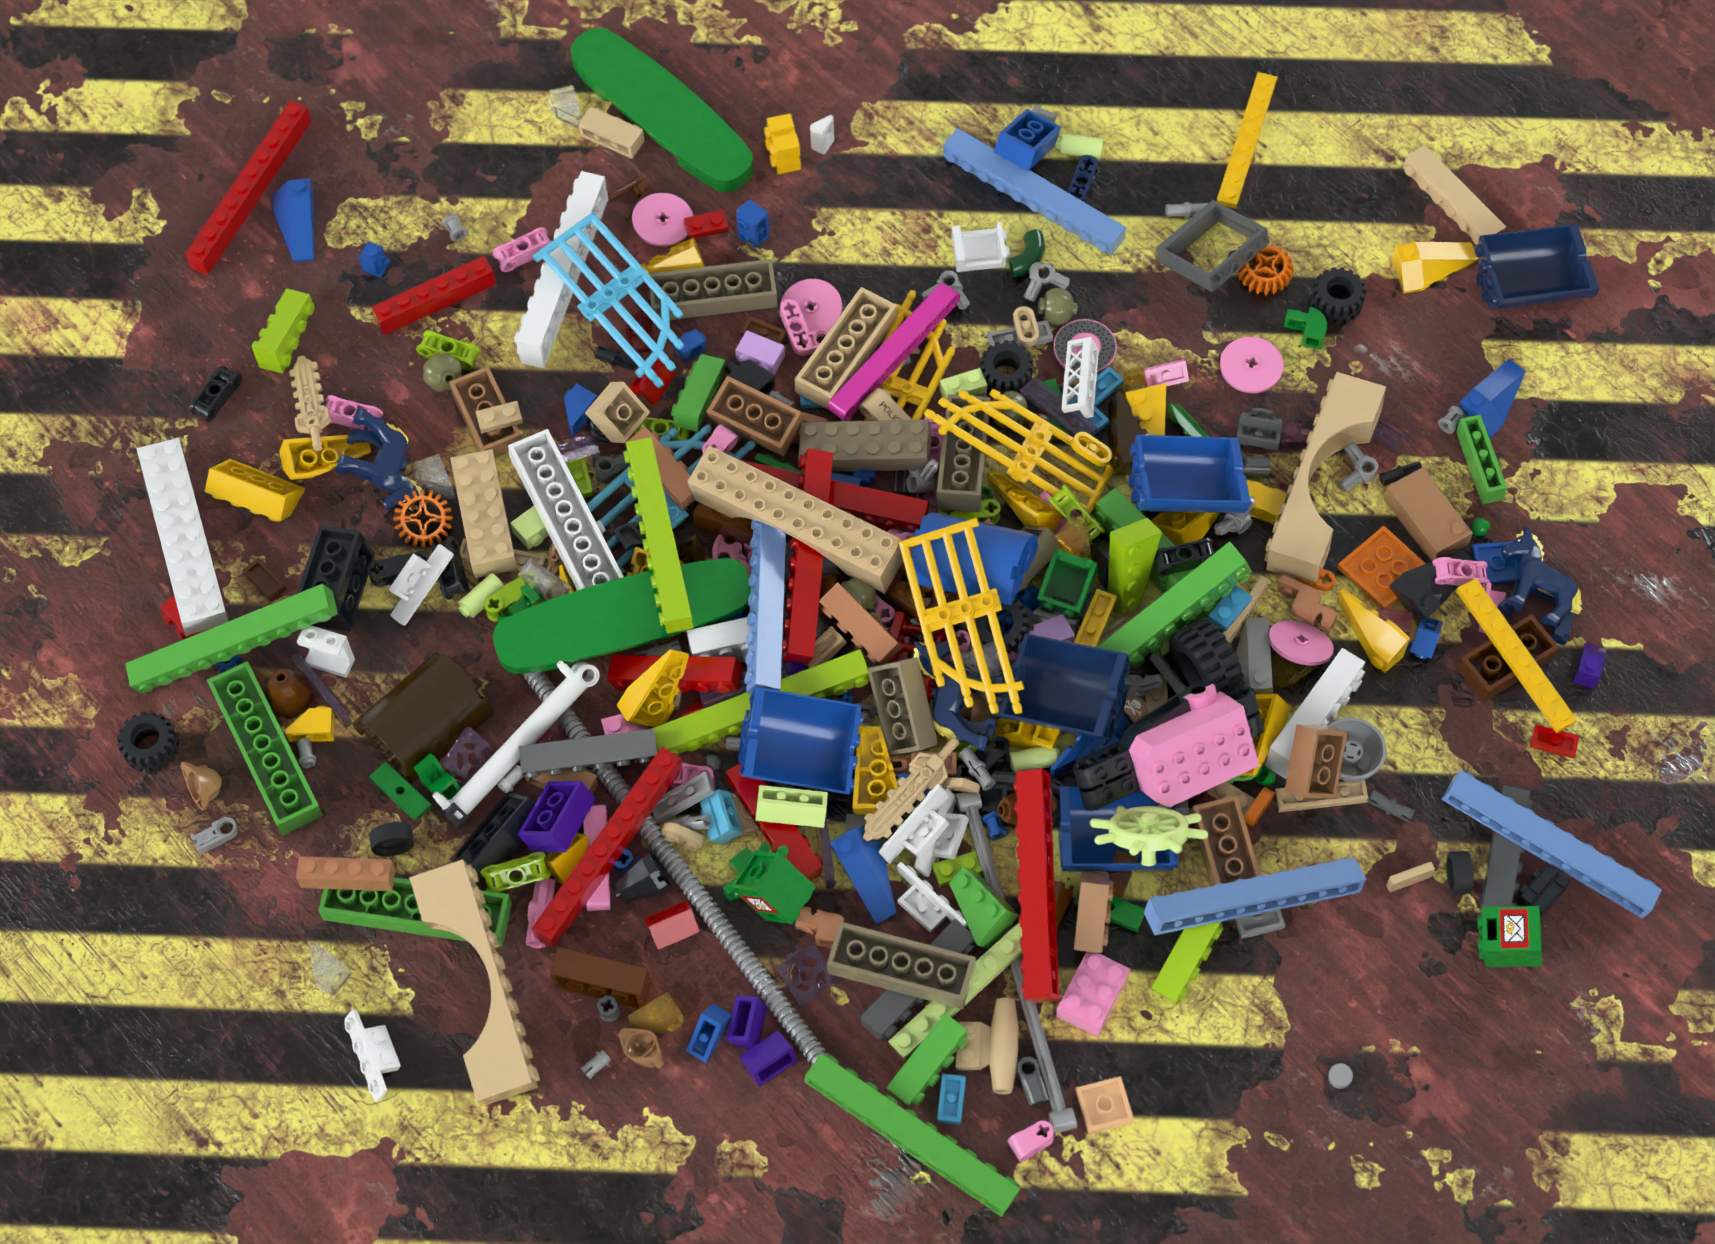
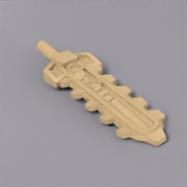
M298 356L293 369L289 371L291 377L295 376V380L291 382L292 387H297V391L293 393V396L299 399V402L295 404L296 410H301V413L295 417V426L298 432L310 434L313 449L320 451L322 449L320 433L331 422L328 407L325 408L324 405H320L324 402V397L322 394H318L322 391V386L320 383H316L320 380L319 373L314 372L319 369L317 362H312L306 359L305 356Z
M953 737L937 755L935 753L920 752L908 765L910 766L909 772L911 774L907 779L901 777L897 781L900 786L896 790L890 789L886 793L889 798L885 802L879 801L875 805L877 811L873 815L868 813L864 817L867 822L863 836L865 841L869 842L872 839H880L882 837L888 839L892 834L890 828L893 825L899 827L903 822L901 816L904 813L911 814L915 809L912 804L915 801L922 802L926 797L923 792L926 789L933 790L937 784L941 785L947 779L948 775L944 760L960 744L956 738Z

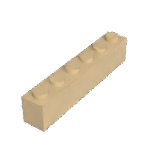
M1426 145L1421 146L1406 156L1403 166L1405 173L1412 177L1418 183V186L1431 196L1434 203L1441 206L1446 215L1452 218L1459 225V228L1472 238L1476 245L1481 235L1505 233L1506 226Z

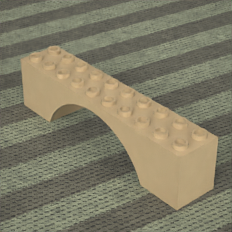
M1336 372L1334 379L1329 380L1326 390L1328 391L1327 395L1322 398L1320 413L1316 414L1313 423V432H1309L1306 442L1308 445L1301 453L1300 466H1297L1295 469L1293 484H1290L1287 490L1286 503H1282L1279 521L1276 520L1274 524L1272 539L1269 538L1265 550L1267 552L1264 561L1267 562V571L1280 575L1284 574L1293 579H1296L1297 576L1315 583L1320 578V568L1323 569L1330 551L1333 528L1316 511L1309 494V481L1323 461L1334 453L1346 448L1350 443H1355L1356 445L1370 443L1383 408L1386 386Z
M712 446L707 447L687 481L696 501L732 519L735 517L748 518L783 531L818 551L838 566L846 575L863 580L884 594L903 563L898 543L902 539Z
M462 859L409 877L422 921L431 929L447 931L468 941L479 953L488 972L491 986V1005L488 1019L476 1043L463 1055L477 1102L486 1106L538 1088L539 1073L537 1068L533 1067V1064L530 1062L533 1054L529 1044L527 1045L523 1039V1036H526V1031L523 1023L516 1016L519 1013L516 1000H513L509 992L513 991L509 978H506L502 971L506 969L502 956H499V953L496 951V948L499 947L498 940L489 928L492 925L489 913L482 906L486 902L482 890H479L478 886H476V882H479L475 868L473 869L471 864L468 865Z

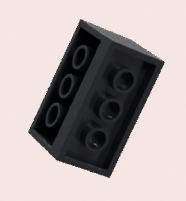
M319 525L297 594L324 584L333 591L338 615L331 617L328 621L318 622L311 626L351 632L369 576L367 567L375 557L374 551L360 531Z

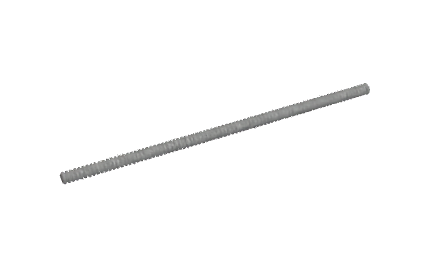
M544 671L521 674L524 675L525 680H528V684L531 685V688L543 702L556 689ZM571 707L557 719L558 725L562 726V730L565 731L569 739L591 737L590 732H587V728L583 727V723L580 722ZM608 764V768L595 770V767L591 766L593 772L600 778L601 783L612 794L613 799H616V803L620 805L631 790L630 786L626 784L625 779H622V775L618 773L613 764ZM648 816L638 830L640 831L639 834L644 836V841L647 842L649 847H652V852H656L655 856L659 858L661 863H664L663 866L671 874L672 879H676L675 883L679 885L681 890H684V895L687 896L689 901H692L691 904L697 912H700L699 915L704 917V922L708 923L709 928H712V933L716 934L717 939H720L724 949L729 950L728 954L733 956V961H737L736 965L741 967V972H745L744 975L746 978H749V983L753 984L754 989H758V995H762L761 999L766 1000V1006H770L769 1009L771 1012H774L775 1017H778V1022L783 1023L782 1027L787 1029V1034H791L790 1038L795 1040V1045L799 1046L801 1052H804L803 1056L808 1057L807 1061L813 1065L821 1053L825 1056L829 1055L825 1053V1048H821L822 1045L820 1042H817V1037L812 1036L813 1032L811 1030L808 1031V1025H804L805 1022L803 1019H800L796 1009L791 1008L792 1004L787 1002L788 998L786 996L783 997L784 994L782 991H779V986L775 985L774 980H770V974H766L767 970L765 968L762 969L763 965L758 963V958L754 957L753 952H750V947L746 946L745 941H741V935H737L738 931L734 929L732 924H729V919H725L726 915L721 913V908H717V903L713 902L714 900L711 896L709 897V892L705 891L704 886H701V882L697 880L696 875H693V871L689 869L688 864H685V860L681 859L677 849L673 848L671 842L665 840V837L661 834V828L657 826V822L653 821L652 816Z

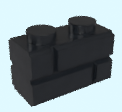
M1549 864L1544 870L1539 868L1532 876L1534 881L1530 886L1527 883L1524 884L1517 893L1520 895L1517 904L1519 906H1539L1540 918L1570 884V880Z

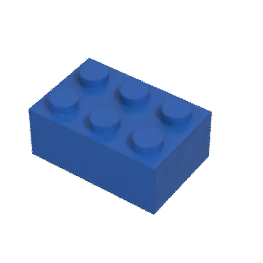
M1026 109L1000 132L994 153L1002 159L1013 162L1021 169L1029 171L1055 147L1062 127Z

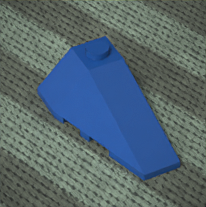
M310 179L289 180L273 193V213L293 261H314V190Z
M1510 359L1475 386L1459 404V408L1464 411L1466 417L1481 415L1489 439L1503 426L1526 372Z
M1124 714L1116 731L1113 733L1120 740L1130 724ZM1078 734L1074 747L1069 745L1052 765L1050 777L1054 779L1072 770L1073 765L1077 763L1075 759L1092 743L1095 737Z

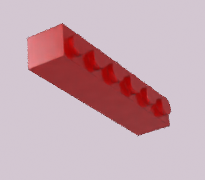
M482 256L371 306L375 321L382 334L386 335L496 285L494 272L486 257Z
M612 655L607 680L616 690L625 691L662 656ZM689 656L684 675L679 679V691L697 690L703 693L709 691H719L722 693L738 691L743 666L736 657Z
M742 763L727 770L725 774L726 782L755 825L759 828L774 853H776L780 846H787L788 853L785 858L809 881L821 875L823 861L817 853L814 854L812 852L808 838L805 835L802 836L797 830L799 828L798 825L756 821L759 785L771 786V784L764 780L742 777L739 772Z

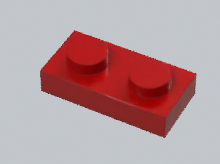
M723 210L684 218L683 222L689 239L729 231V225Z
M1535 724L1530 748L1574 759L1580 735L1564 731L1556 733L1553 728Z

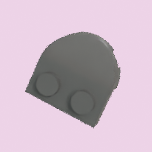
M1253 408L1247 414L1243 412L1240 416L1236 438H1238L1239 444L1244 446L1278 450L1282 419L1275 418L1272 411L1263 408Z

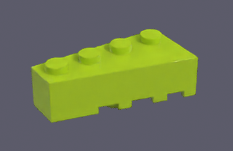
M287 288L276 305V314H271L268 318V327L266 329L262 328L259 332V337H261L259 342L254 341L252 344L259 368L282 374L285 368L290 365L292 352L297 349L300 334L305 331L306 321L314 311V303L310 294Z
M1148 518L1110 532L1108 593L1117 596L1114 608L1121 615L1141 607L1162 531Z
M1222 921L1183 930L1151 987L1153 992L1176 1005L1179 1000L1183 1001L1189 992L1188 984L1191 980L1195 981L1201 970L1198 967L1203 960H1207L1212 951L1211 945L1214 940H1218L1224 929L1222 928Z

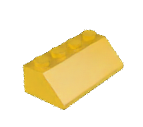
M229 459L209 468L205 492L211 494L215 499H224L231 502L233 506L247 508L251 513L262 514L269 517L272 521L280 522L291 516L305 492V487Z

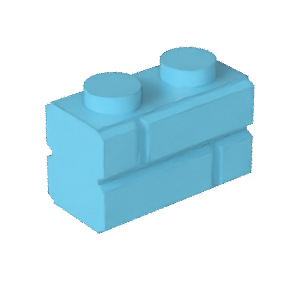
M716 790L714 794L700 801L701 815L707 814L711 818V823H706L711 825L706 831L711 842L727 844L733 838L743 834L731 792Z

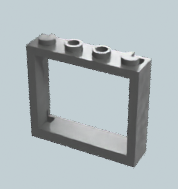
M1212 200L1156 247L1160 264L1214 292L1261 250L1266 248L1270 242L1266 227ZM1216 222H1220L1250 238L1210 273L1178 256Z

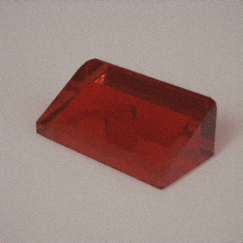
M643 310L631 314L653 339L652 320ZM626 322L627 342L637 353L652 352Z

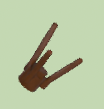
M640 175L632 182L611 192L608 199L612 200L628 190L632 195L640 196L625 216V220H628L638 202L649 195L647 190L650 189V184L645 177Z

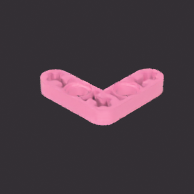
M792 299L784 300L781 303L780 316L793 351L800 356L813 354L820 344L816 339L821 336L825 337L832 327L809 332L798 303ZM787 307H789L790 310H793L792 318H790L791 315L789 310H786ZM792 324H799L802 329L800 331H793L790 326ZM799 337H801L803 345H806L805 348L799 345Z

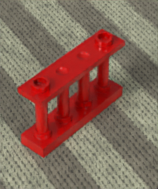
M896 611L890 634L903 647L887 663L899 661V655L903 652L915 653V644L904 642L906 634H923L921 625L910 624L905 612ZM942 628L935 635L932 633L933 636H937L936 643L948 640L945 628ZM926 675L924 687L929 704L936 681Z

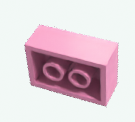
M1087 951L1057 1007L1056 1017L1098 1037L1129 978L1130 968L1097 952Z

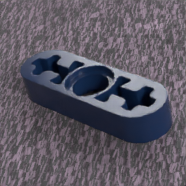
M1084 155L1080 158L1067 192L1075 197L1076 191H1079L1078 199L1084 203L1097 170V160L1094 156ZM1087 163L1091 164L1088 167L1087 172H1085V166L1087 165ZM1084 178L1087 180V183L1080 185L1076 180Z

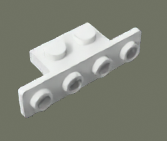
M439 544L427 561L413 553L389 590L401 597V600L390 616L401 625L406 626L452 559L454 554Z
M937 784L920 805L913 810L905 822L898 827L891 838L883 844L879 854L887 863L891 864L904 848L918 858H921L950 825L946 819L936 813L949 798V795L942 786Z
M943 787V789L947 792L949 798L936 813L946 819L950 825L921 858H916L915 868L925 877H929L932 864L936 858L955 859L969 821L966 815L952 814L956 798L954 793L946 787Z
M902 862L897 865V873L912 886L898 899V904L930 933L946 918L951 922L956 919L967 929V922L961 911H955L951 908L949 901L943 895L938 896L933 891V887L929 882L920 880L911 866H905Z
M354 1009L345 1018V1029L352 1039V1047L358 1055L361 1071L367 1079L368 1090L373 1095L374 1101L378 1102L387 1093L382 1073L397 1071L401 1065L386 1026L382 1025L364 1029L358 1011Z

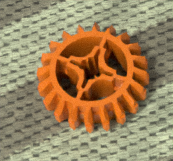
M1272 243L1271 246H1266V248L1261 250L1252 260L1238 270L1239 280H1243V286H1249V291L1255 289L1257 295L1260 291L1264 292L1265 295L1269 291L1273 294L1277 290L1282 292L1284 286L1287 287L1293 277L1294 266L1292 264V257H1288V251L1282 252L1281 246L1275 248L1274 243ZM1252 263L1255 265L1253 271L1250 269V264ZM1278 266L1281 269V273L1279 275L1276 272V268Z
M421 489V496L417 497L416 491H412V499L407 494L404 496L407 503L403 501L398 502L402 509L395 508V513L400 514V516L394 517L393 520L401 522L395 526L396 530L403 529L399 533V537L408 535L405 539L406 543L414 539L413 547H416L418 541H421L422 548H425V541H429L431 546L434 544L433 539H436L438 543L442 542L440 534L447 537L448 533L443 529H451V525L446 523V521H452L453 517L445 515L451 512V508L443 509L447 501L444 500L439 503L440 494L434 499L432 498L433 491L430 490L428 496H425L424 489ZM426 502L433 504L441 515L429 513L426 509ZM420 503L419 511L416 514L405 516L407 510L413 504ZM422 508L424 509L425 517L429 518V521L426 520L424 524V529H422L421 521L417 520V517H420V514H422ZM405 522L418 525L420 535L411 532ZM441 522L439 528L434 533L427 535L428 525Z

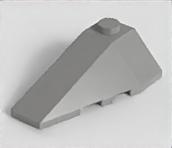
M1269 617L1246 618L1236 650V655L1245 677L1244 687H1252L1255 694H1273L1271 650L1268 641Z

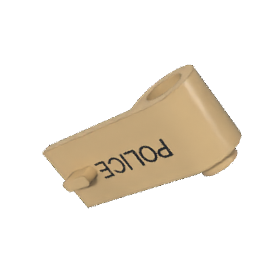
M875 388L859 405L861 413L872 421L875 419L878 421L912 420L891 398L890 393L884 388Z

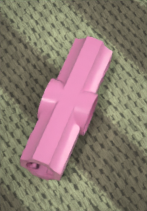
M549 877L542 881H535L533 899L528 907L529 924L526 945L533 948L546 947V944L534 938L532 927L555 895L556 881Z

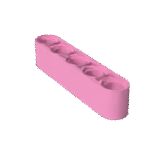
M592 805L584 819V835L589 839L587 850L608 822L606 805ZM610 871L586 903L587 911L611 910Z

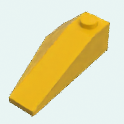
M1413 242L1395 246L1392 256V262L1403 294L1424 290L1430 284L1438 280L1440 282L1447 275L1459 272L1478 261L1472 242Z
M1001 472L987 473L986 477L1025 526L1049 528L1053 534L1055 533L1062 514L1055 507Z
M1163 511L1154 517L1151 522L1177 546L1202 539L1220 513Z
M1342 589L1339 592L1337 602L1371 663L1386 673L1404 657L1410 637L1389 619L1386 622L1378 617L1379 612L1374 609L1371 611L1367 610L1361 600L1345 589Z

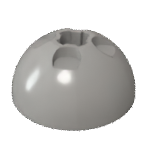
M1348 717L1338 719L1328 725L1329 727L1347 731L1339 779L1348 782H1358L1368 779L1378 772L1385 761L1387 748L1383 735L1373 724L1360 718Z

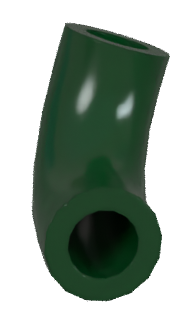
M1035 229L1027 232L1023 236L1025 243L1024 251L1017 256L1009 258V266L1013 278L1029 273L1032 264L1042 261L1046 249L1044 235L1041 230Z

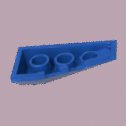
M864 825L850 830L831 841L830 847L874 922L878 925L895 915L896 909L886 862L879 854L882 843L879 839H872L869 842L863 839L865 834Z

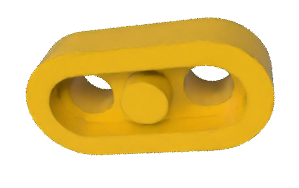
M1078 432L1071 441L1075 452L1097 466H1106L1112 458L1111 449L1086 432Z

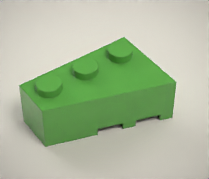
M963 866L949 883L976 944L990 949L1018 918L1019 914L975 870Z

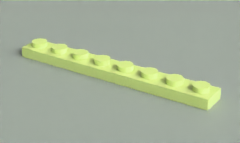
M1019 923L976 961L965 1005L1023 953L1020 948L1022 928ZM932 1001L888 1042L906 1060L918 1048L944 1013L952 1018L961 1009Z

